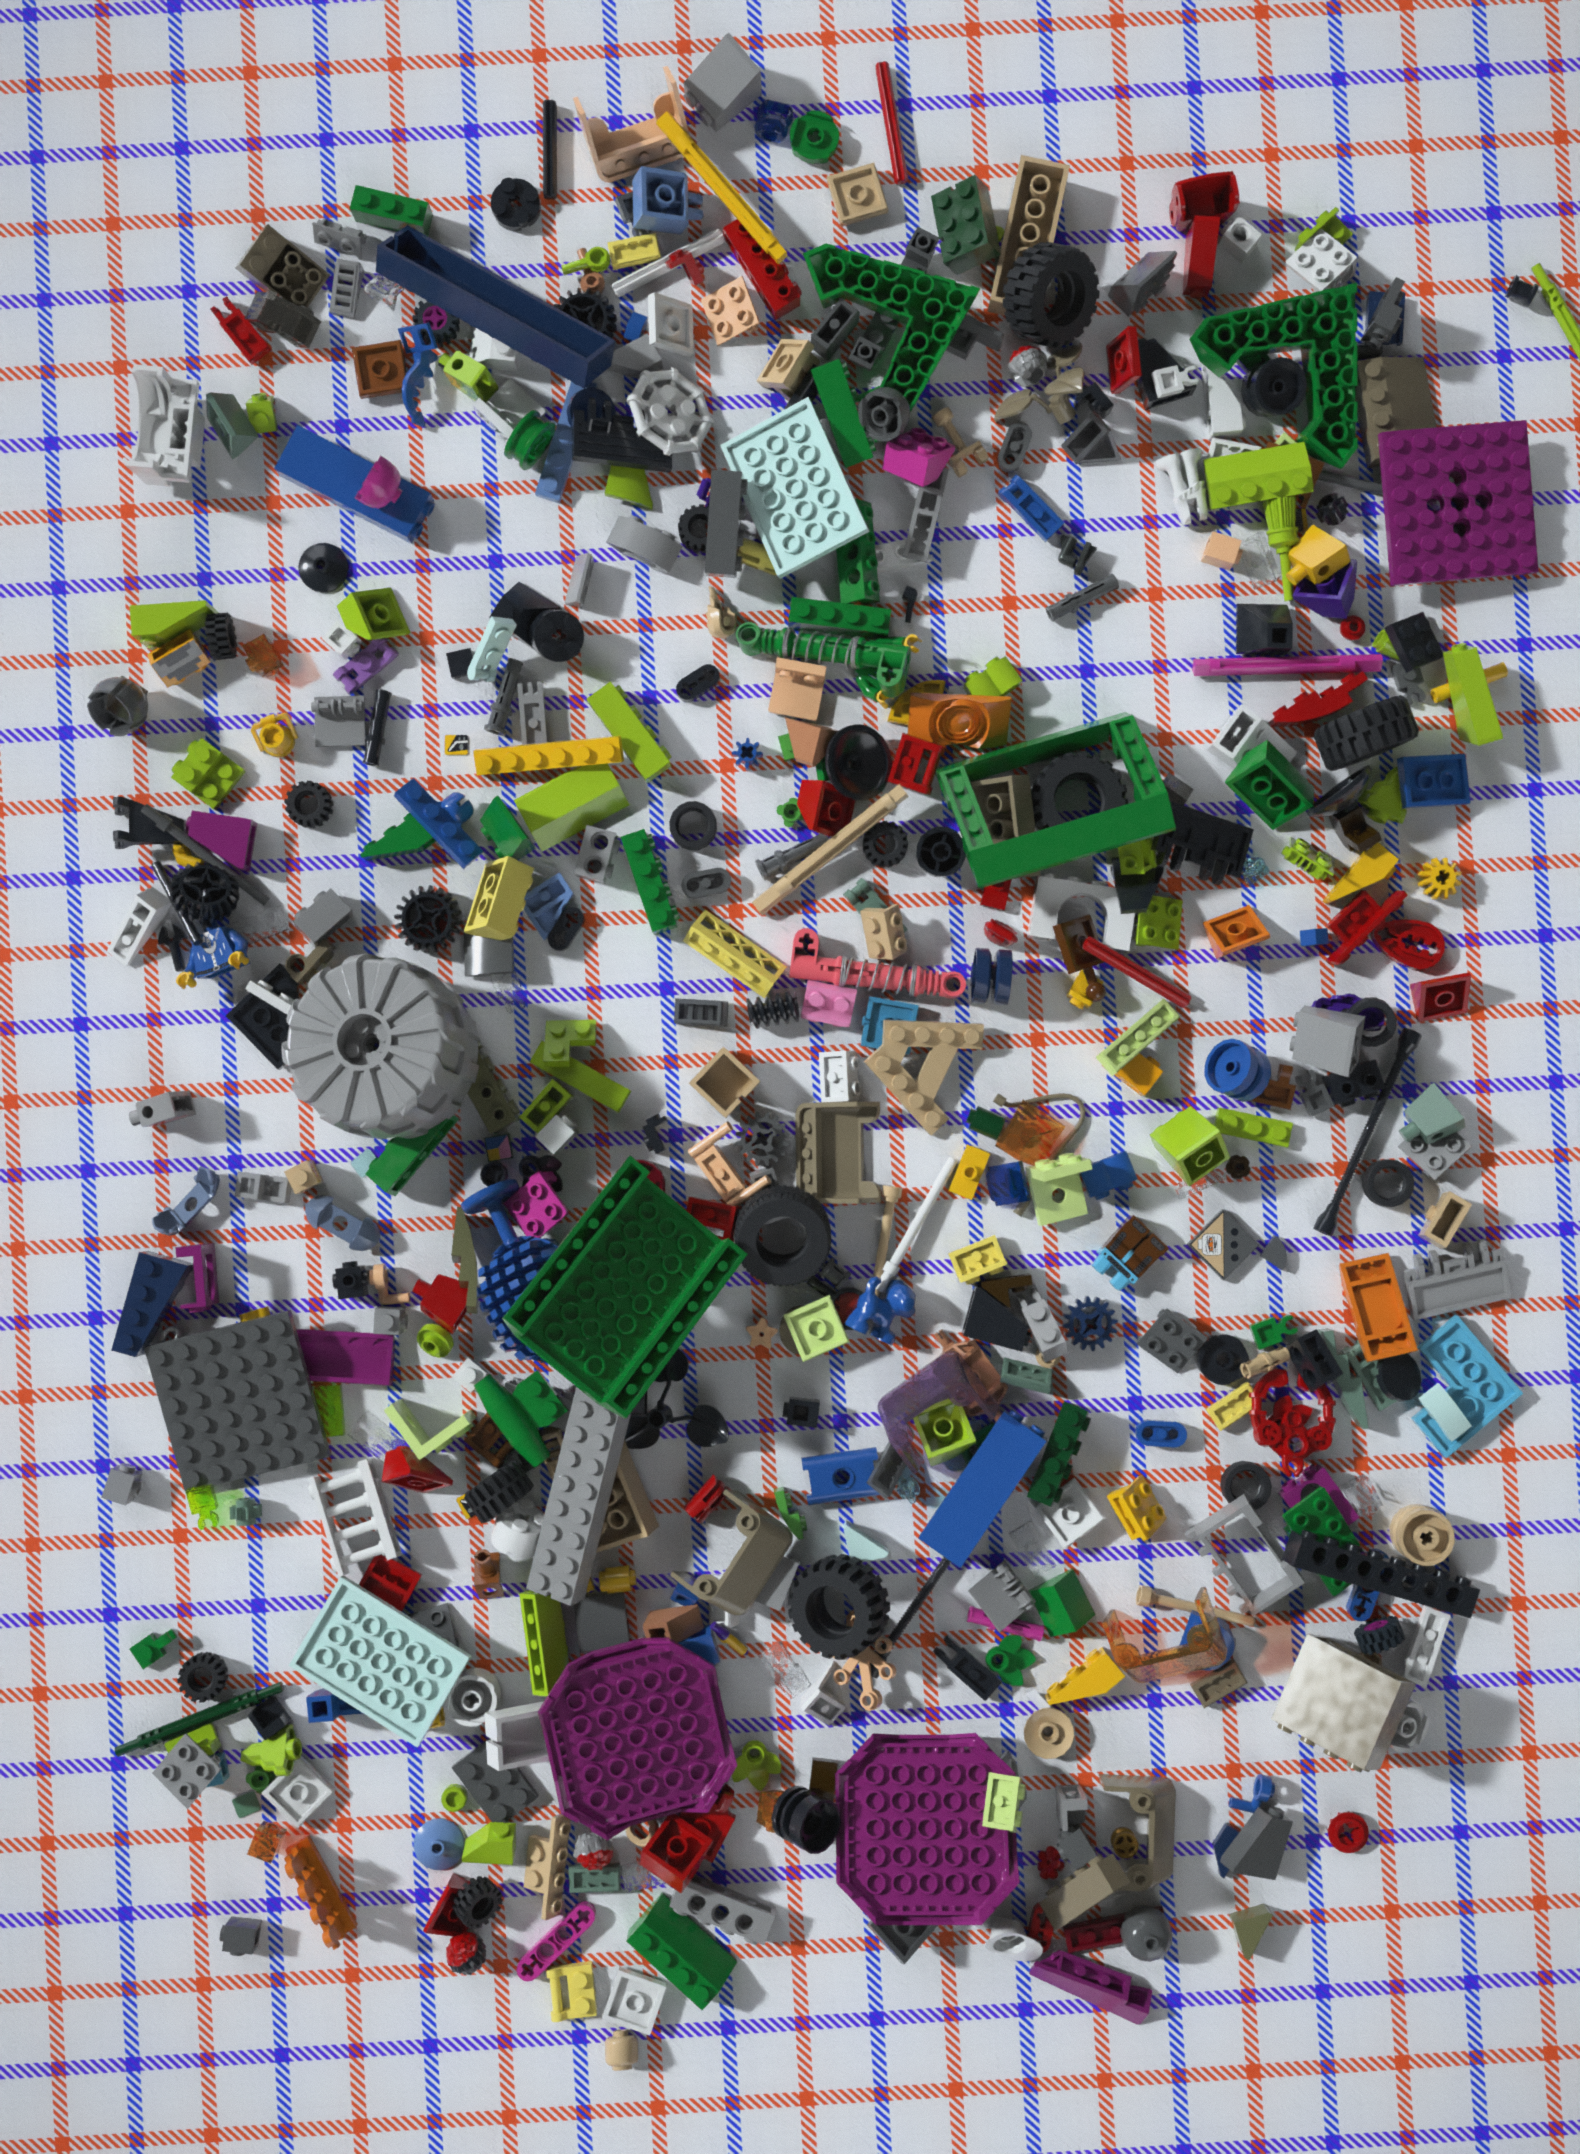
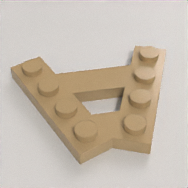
M883 1020L882 1045L864 1063L925 1131L932 1136L949 1120L946 1114L933 1101L958 1048L983 1049L984 1024ZM908 1047H931L916 1080H914L901 1065Z

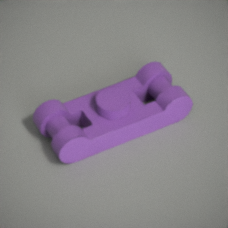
M386 638L372 640L366 648L333 673L335 679L345 685L344 689L349 695L356 692L399 655L394 647H390L387 644L388 640ZM378 650L383 653V656L379 659L374 655ZM355 670L359 676L352 679L349 674Z

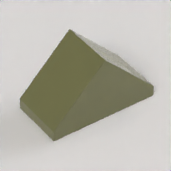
M1265 1904L1229 1914L1239 1949L1247 1960H1250L1273 1916Z

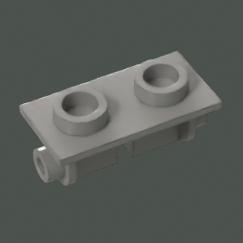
M325 218L318 220L317 223H312L314 243L362 257L361 244H365L367 235L363 234L362 230L346 226L344 231H341V224L328 221Z

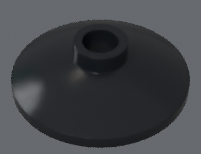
M318 543L304 551L299 560L298 570L302 581L308 588L316 592L327 593L338 589L345 582L349 566L346 556L338 547L329 543ZM319 562L326 563L323 569H318Z

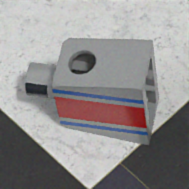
M190 1091L166 1092L136 1103L137 1110L129 1112V1120L133 1126L141 1124L142 1127H152L194 1116L196 1111Z

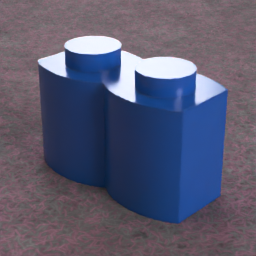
M1122 1151L1092 1163V1170L1079 1173L1088 1197L1092 1198L1095 1196L1096 1200L1109 1196V1191L1118 1187L1119 1191L1134 1186L1133 1181L1137 1180L1127 1151Z

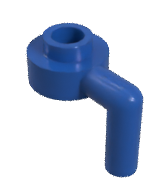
M1258 1774L1254 1783L1252 1801L1249 1802L1230 1797L1228 1805L1230 1808L1254 1813L1258 1807H1261L1263 1802H1267L1269 1798L1274 1796L1275 1783L1272 1782L1270 1776Z

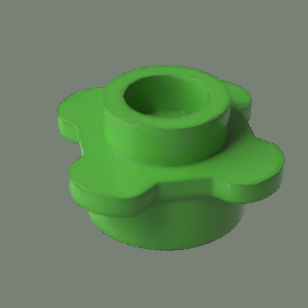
M790 798L789 802L777 807V814L782 816L786 827H792L796 821L804 820L797 806L798 799ZM790 810L794 812L792 815L789 814Z
M256 1766L252 1773L246 1775V1782L257 1793L262 1794V1791L276 1778L274 1772L265 1771L262 1766Z

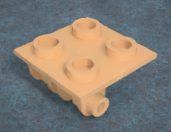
M743 276L701 299L717 346L746 330L749 333L758 330L760 322Z

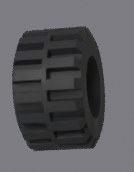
M513 1460L466 1493L464 1499L479 1521L487 1523L529 1493L534 1484L517 1460Z

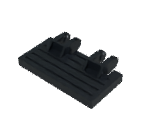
M589 398L587 421H585V411L574 409L572 413V461L671 472L672 454L670 456L664 455L663 450L642 435L639 436L636 433L637 427L634 428V417L612 415L611 418L610 400H604L602 406L603 418H596L595 398Z
M1170 801L1176 830L1154 837L1151 850L1158 852L1156 864L1160 867H1165L1169 861L1172 847H1174L1169 865L1172 871L1180 870L1184 859V861L1199 865L1198 878L1207 881L1216 861L1211 879L1213 884H1222L1225 874L1240 878L1254 829Z

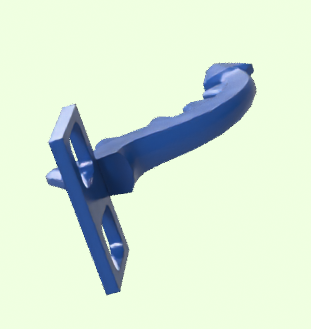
M430 323L398 328L406 354L413 353L414 364L403 379L402 399L407 412L411 416V423L420 427L425 426L422 412L416 411L418 402L414 401L413 397H418L419 391L415 386L424 388L423 377H433L430 364L438 359V355L431 351V349H436L438 346ZM420 329L428 331L431 340L430 345L424 343ZM404 332L411 333L415 347L410 348L408 346Z

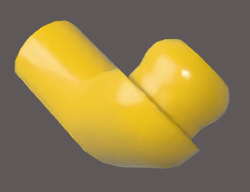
M184 844L172 845L173 854L180 866L186 867L187 864H190L194 867L197 861L200 865H204V860L193 857L190 849Z

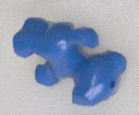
M877 1276L871 1277L867 1282L865 1292L859 1296L857 1307L849 1315L845 1325L866 1335L869 1329L867 1320L871 1319L873 1327L870 1335L884 1343L893 1345L895 1334L890 1330V1325L895 1316L910 1318L914 1315L916 1311V1295L903 1281L895 1279L889 1283L885 1298L880 1299L875 1294V1289L881 1283V1278Z

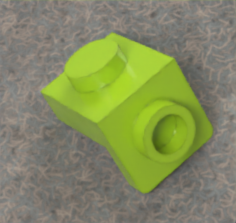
M266 393L251 395L252 398L246 402V409L249 421L257 433L277 431L278 426L273 407L274 396H267Z

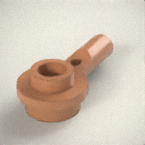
M585 248L577 251L579 260L585 258L587 252ZM589 268L584 269V275L580 281L583 293L586 292L588 287L591 289V295L596 291L602 293L605 287L603 276Z

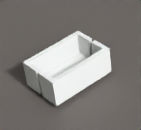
M544 1701L485 1712L486 1736L491 1738V1740L486 1741L487 1764L502 1771L549 1761L538 1710Z

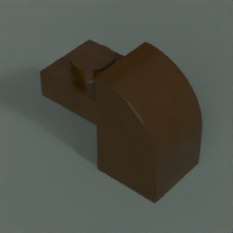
M1356 806L1348 813L1342 810L1337 814L1329 816L1333 829L1350 852L1357 850L1361 853L1372 848L1373 845L1382 840L1380 833L1366 823L1360 806Z

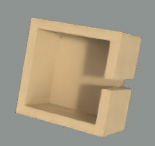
M723 1046L689 1084L719 1113L727 1118L741 1104L738 1098L741 1095L746 1098L758 1086L760 1080Z

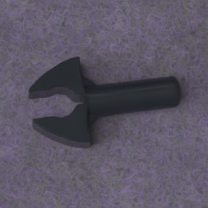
M172 924L175 932L172 940L168 937L167 928L162 926L158 937V945L166 944L169 946L175 971H184L185 965L179 945L182 940L188 939V937L180 927Z

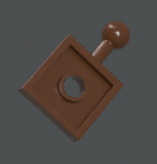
M1089 914L1052 926L1068 974L1083 970L1088 983L1086 988L1087 998L1093 1002L1101 1001L1105 997L1106 989L1102 983L1097 982L1092 966L1101 964L1104 961L1082 948L1085 939L1089 936L1099 941L1091 915Z

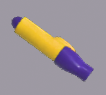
M715 1621L710 1625V1628L716 1633L721 1642L730 1645L740 1655L748 1654V1647L733 1636L729 1630Z

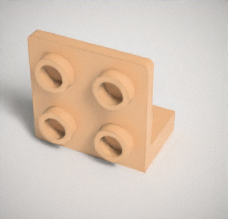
M777 657L775 677L768 708L769 713L817 721L827 667Z

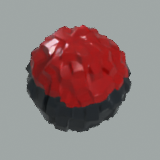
M463 1932L450 1939V1943L446 1947V1957L452 1972L472 1975L473 1972L481 1969L482 1964L486 1960V1946L481 1936L471 1932Z

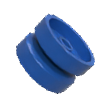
M1228 1039L1214 1046L1209 1053L1204 1065V1076L1208 1085L1213 1090L1225 1094L1232 1099L1245 1102L1255 1099L1267 1087L1271 1077V1064L1268 1056L1261 1050L1249 1046L1243 1041Z

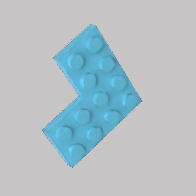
M1457 1315L1450 1318L1417 1346L1419 1351L1449 1385L1445 1391L1472 1426L1451 1442L1424 1407L1411 1418L1444 1458H1448L1523 1394Z

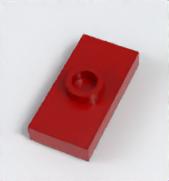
M1012 879L984 887L980 906L1005 911Z

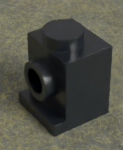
M790 1397L789 1402H784L782 1417H787V1424L817 1428L820 1400ZM797 1407H804L805 1413L798 1415L796 1413Z

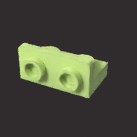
M989 1772L983 1827L1016 1833V1827H1021L1022 1811H1019L1020 1800L1024 1801L1026 1784H1022L1020 1777Z

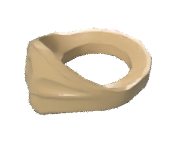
M657 1820L648 1821L649 1835L642 1840L634 1835L631 1826L625 1829L628 1839L640 1847H645L659 1828Z

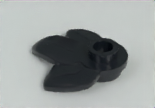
M534 1155L524 1157L519 1163V1172L524 1177L522 1186L528 1183L529 1178L536 1172L552 1171L557 1180L551 1187L555 1192L562 1191V1179L556 1172L560 1169L562 1163L551 1155H545L540 1158ZM529 1163H532V1164L535 1165V1167H536V1170H535V1171H531V1170L529 1169V1167H528Z

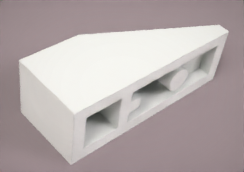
M1202 365L1201 373L1209 441H1211L1212 437L1219 439L1239 438L1243 429L1246 428L1245 413L1242 414L1240 403L1222 376L1217 377L1205 365Z
M154 887L137 894L107 952L125 966H128L163 921L171 906L169 898Z

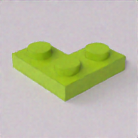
M547 1020L545 1025L544 1067H570L571 1046H596V1020Z

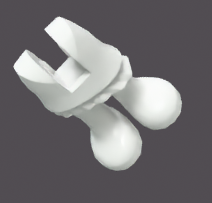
M1200 448L1185 450L1179 456L1178 453H1174L1155 461L1156 468L1159 471H1167L1175 497L1172 499L1173 506L1182 525L1191 524L1190 506L1195 507L1199 521L1208 518L1205 496L1206 488H1203L1204 481L1199 482L1197 461L1202 456ZM1180 461L1184 465L1189 489L1187 490L1185 489L1181 474Z

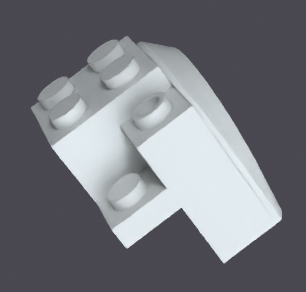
M135 364L132 368V374L137 384L139 399L138 436L133 459L128 461L126 458H123L124 465L147 485L170 487L171 481L190 483L191 467L201 466L205 418L197 409L200 383L197 380L172 378L163 367Z

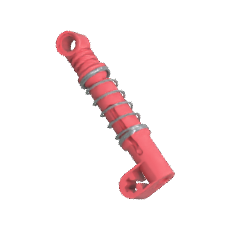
M803 928L794 937L789 978L833 983L835 986L840 987L852 985L854 989H857L858 986L867 987L868 991L876 988L880 989L882 993L885 990H892L896 995L899 991H902V987H906L908 996L917 997L926 991V995H930V992H933L932 995L936 996V993H939V996L948 999L960 997L966 988V980L959 972H942L939 974V971H935V974H933V970H929V973H926V969L914 964L908 970V964L901 967L895 966L894 962L891 965L881 964L880 960L877 963H869L867 959L863 962L855 961L854 957L847 960V956H838L837 958L817 956L819 938L814 930ZM805 937H809L810 942H813V944L808 945V952H814L815 956L795 954V950L803 951V943L799 941H804ZM950 979L956 980L959 983V990L954 992L948 990L946 982Z

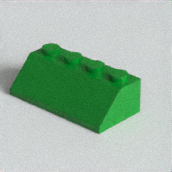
M662 1892L628 1930L626 1942L696 2006L703 2010L719 1993L737 1964V1960L688 1915L682 1916L674 1912L673 1908L669 1907L670 1899Z

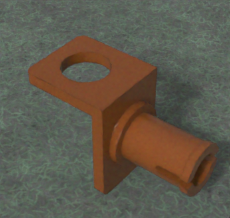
M481 1549L474 1555V1586L479 1599L504 1596V1590L500 1582L499 1552L490 1553L486 1549ZM487 1588L496 1589L493 1592H485L483 1590Z

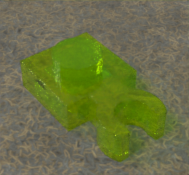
M212 1484L187 1488L185 1492L191 1514L199 1513L200 1515L198 1519L199 1529L204 1530L206 1526L205 1519L211 1520L213 1527H217L219 1517L212 1510H217L219 1505Z

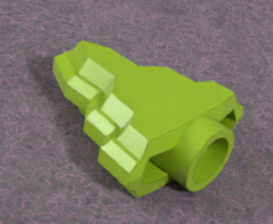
M1398 766L1389 771L1383 781L1375 782L1370 790H1365L1357 800L1358 803L1369 810L1367 817L1374 822L1386 824L1387 820L1403 824L1407 810L1402 809Z
M288 1724L267 1740L253 1743L242 1750L240 1761L251 1766H262L265 1771L274 1772L276 1776H289L293 1772L294 1760L301 1758L302 1744L299 1738H296L293 1725Z

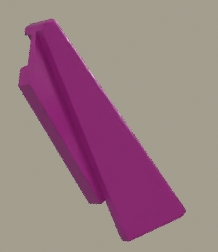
M1062 1950L1052 1953L1040 1962H1035L1030 1969V1975L1137 2025H1140L1149 2014L1152 1990L1130 1985L1132 1977Z

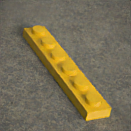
M621 736L473 750L477 775L624 761Z

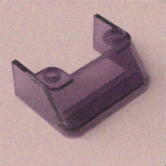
M955 1351L942 1353L883 1395L878 1402V1412L888 1440L913 1474L918 1472L923 1458L912 1445L914 1432L907 1422L946 1395L957 1406H967L976 1400L990 1420L996 1417L999 1405L962 1356Z

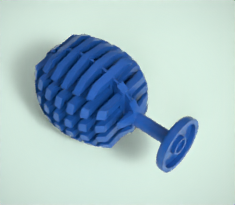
M509 1179L490 1185L469 1196L461 1203V1208L466 1214H476L488 1210L503 1241L491 1254L494 1255L492 1258L494 1260L490 1262V1265L483 1266L478 1270V1276L485 1277V1281L477 1288V1298H484L485 1301L480 1303V1308L483 1313H490L489 1316H486L485 1320L488 1326L497 1328L492 1332L495 1340H505V1343L499 1346L505 1353L517 1351L514 1355L519 1361L535 1360L542 1361L540 1363H547L517 1339L502 1318L560 1244L556 1239H542L535 1236L517 1237L502 1205L503 1202L507 1201L519 1190L517 1180Z

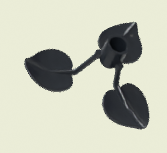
M677 1349L654 1380L655 1382L666 1381V1386L660 1399L657 1401V1406L647 1412L646 1418H630L624 1439L628 1449H644L654 1445L660 1437V1428L668 1422L674 1423L684 1420L690 1421L686 1432L690 1441L697 1446L712 1447L728 1441L729 1431L723 1415L716 1408L710 1405H698L693 1411V1416L673 1417L671 1408L664 1404L671 1381L678 1382L682 1380L689 1369L688 1359L681 1349Z

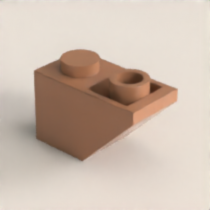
M698 1604L650 1610L643 1624L646 1638L669 1637L677 1643L704 1628Z

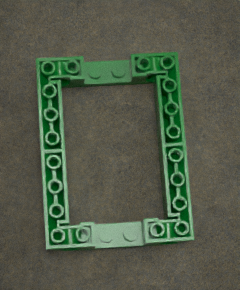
M1127 712L941 766L935 772L949 810L952 809L960 830L963 849L978 889L1176 830L1168 792L1134 716ZM1110 735L1117 760L1123 759L1133 782L1134 799L1136 802L1002 842L993 843L970 782L1107 742Z

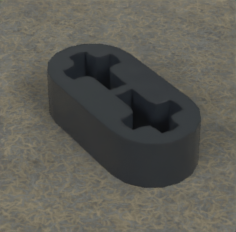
M706 664L682 678L676 686L678 697L684 702H692L716 687L720 681L718 669L711 664ZM705 671H708L709 674L715 673L712 682L705 680L700 683L699 681L704 678ZM695 683L697 684V686L692 688V695L689 696L687 693H681L683 692V685L686 684L688 687H691Z
M576 907L567 908L554 925L548 936V943L554 950H567L583 927L585 916L580 909ZM575 912L578 913L579 923L573 922L569 929L566 928L569 923L568 914L574 915ZM566 930L567 932L564 935L566 943L555 946L554 936H560Z

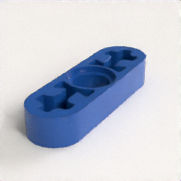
M1372 1549L1383 1553L1384 1558L1389 1559L1388 1555L1380 1549ZM1354 1585L1346 1605L1348 1614L1357 1621L1369 1619L1380 1592L1374 1590L1365 1592L1361 1586ZM1358 1593H1361L1363 1596L1368 1597L1369 1601H1367L1365 1598L1362 1601V1598L1358 1596ZM1362 1601V1606L1365 1610L1364 1612L1359 1611L1357 1615L1354 1606H1359Z

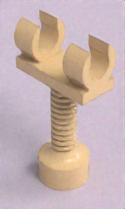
M946 407L937 412L932 419L937 427L942 426L959 451V453L950 458L949 464L958 478L967 474L968 471L962 459L973 453L976 461L981 465L988 461L989 456L980 441L975 442L969 447L966 446L951 421L954 417L949 407Z

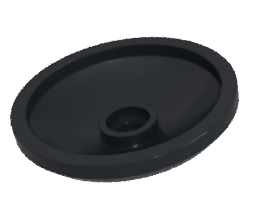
M855 724L840 729L831 738L826 750L825 765L828 777L834 788L843 796L860 801L871 799L884 790L892 768V758L886 741L876 730L866 725Z
M1367 765L1338 783L1315 801L1313 807L1306 810L1307 815L1311 817H1326L1337 814L1342 810L1345 813L1353 810L1359 805L1356 800L1364 793L1372 775L1371 767Z

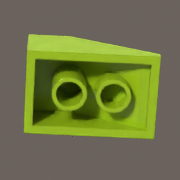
M206 600L131 605V635L145 647H148L149 650H155L189 629L193 633L205 626L207 614H217L219 612Z

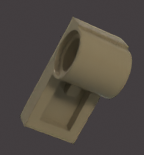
M323 939L308 957L301 954L290 955L285 963L286 970L297 983H309L310 979L318 973L316 970L322 963L324 965L333 958V951L337 947L330 941ZM302 959L305 967L301 972L297 973L294 965L296 961Z

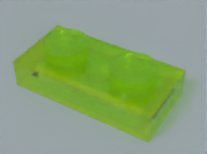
M342 1384L314 1387L315 1398L326 1437L344 1436L346 1433Z

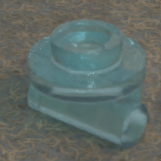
M1252 857L1244 862L1242 875L1245 883L1250 887L1268 874L1270 870L1262 858Z

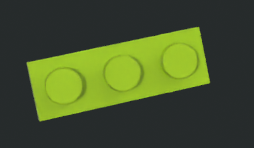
M1217 1108L1214 1126L1224 1135L1288 1148L1293 1123Z

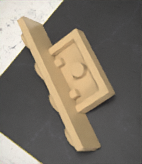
M562 1814L552 1817L550 1839L534 1834L529 1836L524 1888L544 1894L541 1915L543 1920H549L560 1915L563 1906L562 1895L566 1878L565 1866L568 1856L567 1847L571 1824L570 1819Z

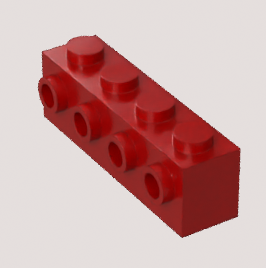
M738 219L724 226V240L773 319L776 321L798 308L802 292L795 281L791 282L789 279V271L785 263L782 261L780 264H777L769 253L767 254Z

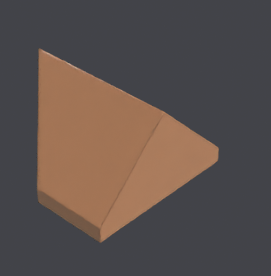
M785 717L796 762L815 767L826 756L828 744L839 730Z

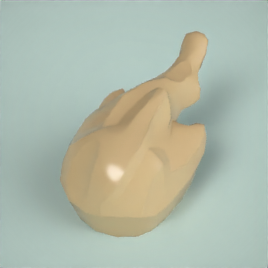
M709 586L710 605L708 604V612L705 613L708 620L707 627L713 637L725 639L735 632L737 615L728 606H725L724 610H722V604L715 588Z

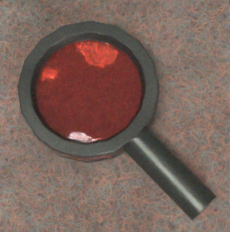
M812 1276L806 1284L824 1297L830 1295L844 1329L854 1330L845 1325V1322L857 1307V1301L863 1292L854 1287H845L834 1292Z

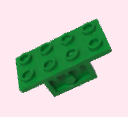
M1322 1486L1282 1515L1287 1523V1526L1283 1529L1288 1537L1291 1530L1301 1533L1302 1529L1316 1533L1317 1538L1323 1540L1325 1536H1329L1339 1540V1544L1346 1546L1347 1542L1360 1546L1328 1492ZM1318 1549L1314 1551L1313 1556L1317 1554ZM1340 1556L1337 1557L1336 1563L1339 1561ZM1317 1574L1333 1596L1338 1595L1351 1585L1344 1581Z

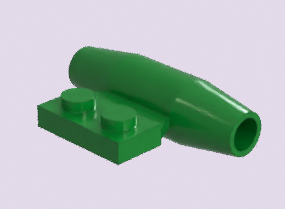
M536 1370L520 1382L513 1394L491 1374H488L474 1385L488 1415L511 1446L534 1468L550 1456V1453L537 1428L550 1425L569 1409L540 1370Z

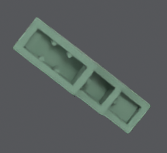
M1328 1328L1318 1329L1319 1334L1344 1373L1332 1383L1356 1425L1362 1429H1368L1362 1380L1358 1376L1350 1375L1348 1355L1343 1352H1337L1334 1330Z

